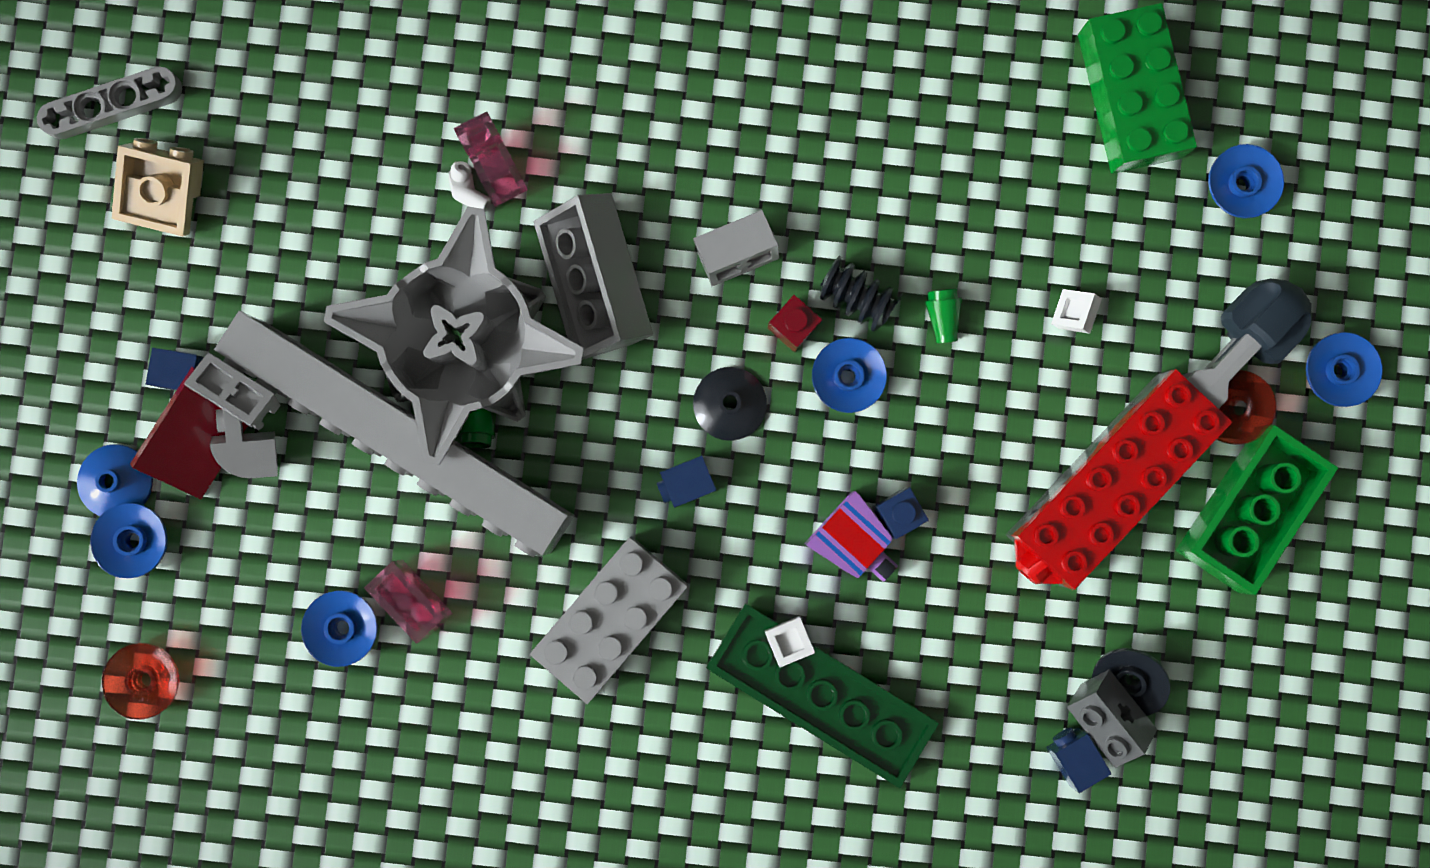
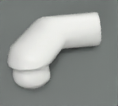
M463 161L455 162L448 173L453 198L466 206L482 208L486 212L490 206L491 198L475 190L469 164Z

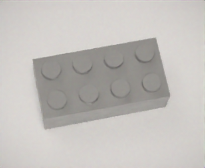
M631 536L529 655L582 701L588 704L688 587V584Z

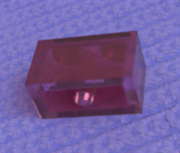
M403 559L392 561L364 587L416 644L429 638L453 615L452 611Z

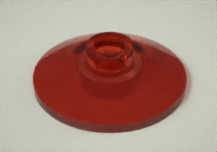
M1239 370L1229 381L1228 400L1219 410L1232 423L1217 440L1233 445L1247 444L1257 440L1272 425L1277 409L1276 398L1272 388L1262 377L1249 371ZM1240 401H1243L1247 406L1245 413L1242 415H1238L1235 412V405Z
M148 643L131 644L118 650L107 662L102 675V690L107 703L118 714L135 720L148 719L165 711L175 699L179 687V673L172 657L162 648ZM144 673L149 674L151 678L149 686L142 683L141 678Z

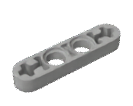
M153 67L49 102L38 111L37 124L48 135L57 139H67L169 105L177 101L181 96L182 83L167 68ZM162 78L169 82L165 85V92L163 93L155 89L160 86ZM143 84L149 90L145 91L141 85ZM128 88L134 89L136 99L133 104L121 106L119 103L121 92ZM92 100H98L101 104L100 113L94 118H86L84 113L86 104ZM56 114L65 117L59 121L60 127L58 128L51 125V123L56 121ZM74 115H75V117L78 119V121H76V120H74L73 118H71V116H74Z

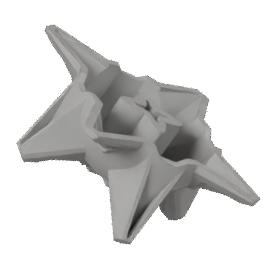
M470 206L466 208L438 259L425 262L395 283L387 295L326 306L324 323L377 352L392 396L397 402L412 401L423 462L436 465L441 464L472 411L483 408L518 422L526 415L520 377L580 365L584 353V348L533 320L545 301V294L540 288L508 278L496 269L485 210ZM456 331H458L459 334L462 333L461 339H462V341H463L462 343H463V345L465 346L466 349H464V347L460 345V344H461V341H460L459 335L457 334Z

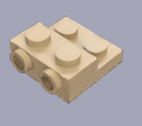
M134 138L132 143L119 145L117 149L111 219L182 237L189 235L193 198L200 196L204 160L193 158L194 151L187 148L170 147L169 151L157 149L158 142L146 138Z

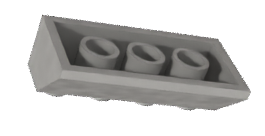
M612 193L577 195L533 221L567 338L584 348L583 359L624 348L653 336Z

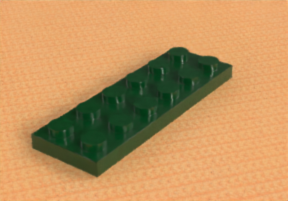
M744 603L708 662L706 669L896 787L901 788L939 723L813 644L814 654L779 668L765 634V630L777 626L779 623Z

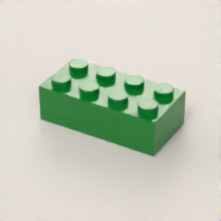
M1159 3L1090 18L1078 33V38L1111 174L1184 158L1197 148L1163 4Z
M1275 425L1256 427L1175 551L1236 592L1256 595L1338 470V467Z

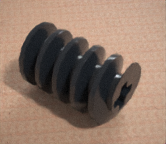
M838 256L820 285L822 287L820 299L825 301L831 295H834L832 307L837 309L846 302L845 315L851 316L859 310L858 323L863 324L872 318L871 331H877L885 324L903 294L892 301L893 288L889 286L879 293L880 280L876 278L869 285H866L867 272L863 271L856 277H853L855 265L850 263L843 270L840 269L842 257Z

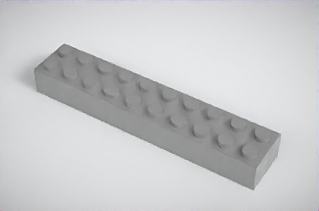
M238 311L214 348L215 351L225 357L224 363L242 374L245 373L253 378L258 377L255 382L270 392L277 393L285 398L290 397L287 404L305 415L309 413L315 417H322L319 424L337 435L341 433L347 437H354L355 439L351 444L369 455L375 454L379 457L383 455L387 458L384 464L393 471L403 476L405 474L411 477L415 475L419 478L417 485L434 496H437V494L441 496L447 495L452 499L449 505L466 516L471 514L485 519L482 526L500 537L502 535L508 536V534L517 539L514 546L532 557L552 553L575 516L472 450L462 446L456 440H454L440 465L424 463L414 414L261 319Z

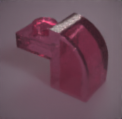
M487 111L453 128L495 207L528 190Z

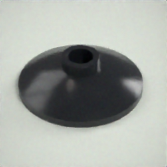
M724 367L712 371L701 380L694 394L693 409L699 425L709 435L720 440L735 441L751 435L761 425L767 410V398L763 386L754 375L741 368ZM727 396L735 397L738 403L736 408L732 410L726 409L723 405L724 398Z
M1122 648L1106 653L1097 661L1093 669L1092 678L1110 669L1146 716L1158 712L1166 704L1171 689L1170 679L1162 664L1151 655L1136 649ZM1127 674L1135 675L1139 679H1131Z

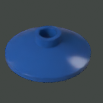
M1242 144L1227 149L1216 158L1209 172L1208 184L1213 200L1224 212L1238 218H1254L1265 214L1277 204L1283 192L1284 176L1279 162L1270 152L1256 145ZM1237 179L1245 182V190L1238 188L1236 184Z
M1335 333L1324 337L1312 348L1306 362V376L1311 389L1321 400L1333 406L1351 407L1365 402L1376 392L1382 379V363L1375 347L1365 338L1353 333ZM1335 365H1339L1342 369L1340 378L1334 373Z
M844 338L828 344L821 350L813 364L812 383L816 394L824 404L839 412L854 413L867 409L879 399L886 385L887 372L883 358L873 346L859 339ZM845 370H849L854 374V381L850 384L844 383L841 379V374Z
M107 445L96 449L86 457L78 472L77 489L82 502L90 511L101 516L106 510L119 504L136 503L144 505L147 502L152 491L153 477L132 468L130 465L138 452L137 450L124 445ZM110 474L114 479V483L110 488H107L105 478Z
M136 503L119 504L106 510L96 521L91 533V551L97 564L108 574L118 578H137L151 572L163 559L167 548V531L161 518L150 508ZM133 534L139 536L137 547H133L130 543V538Z
M332 591L319 596L305 611L301 624L302 640L308 652L319 662L334 667L348 666L364 658L372 649L378 631L376 615L370 604L361 596L349 591ZM341 620L346 621L349 625V631L346 634H341L338 631L337 626Z

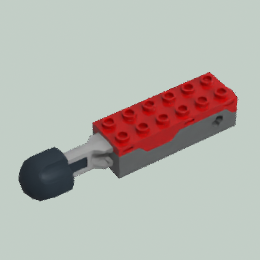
M1272 278L1256 281L1246 288L1221 315V323L1228 331L1227 336L1231 341L1203 370H1196L1193 373L1182 375L1177 369L1157 374L1006 533V536L1014 542L1015 567L1033 584H1058L1061 587L1075 590L1229 427L1232 421L1219 410L1228 400L1229 381L1253 355L1263 363L1278 364L1305 337L1311 325L1312 303L1303 289L1287 280Z

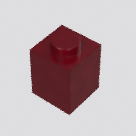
M793 295L770 320L767 329L795 353L819 326L822 319L798 297Z

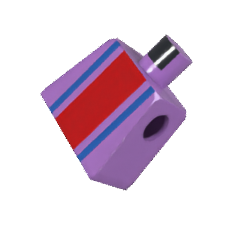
M856 491L850 492L804 543L808 548L855 578H859L868 568L884 582L898 567L883 552L892 542V536Z

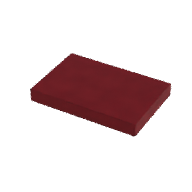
M191 367L130 465L142 473L201 500L222 468L211 452V437L225 435V432L217 431L216 410L222 408L184 384L196 369ZM242 422L244 433L248 425Z

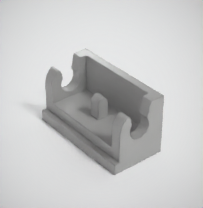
M762 210L693 238L698 250L697 253L711 286L779 259L777 241Z
M209 352L184 383L196 393L250 427L253 426L258 430L264 426L262 420L266 413L269 411L275 414L281 406L274 393Z

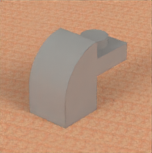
M217 409V431L225 432V435L211 437L210 448L217 463L227 472L242 478L278 476L275 431L243 434L241 420L223 409Z

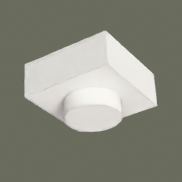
M1063 289L1051 324L1058 329L1090 334L1102 298L1094 293Z
M800 616L765 630L779 668L815 653Z

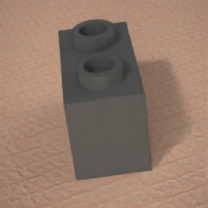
M1110 669L1080 684L1067 706L1068 710L1114 768L1144 755L1157 731L1154 724Z

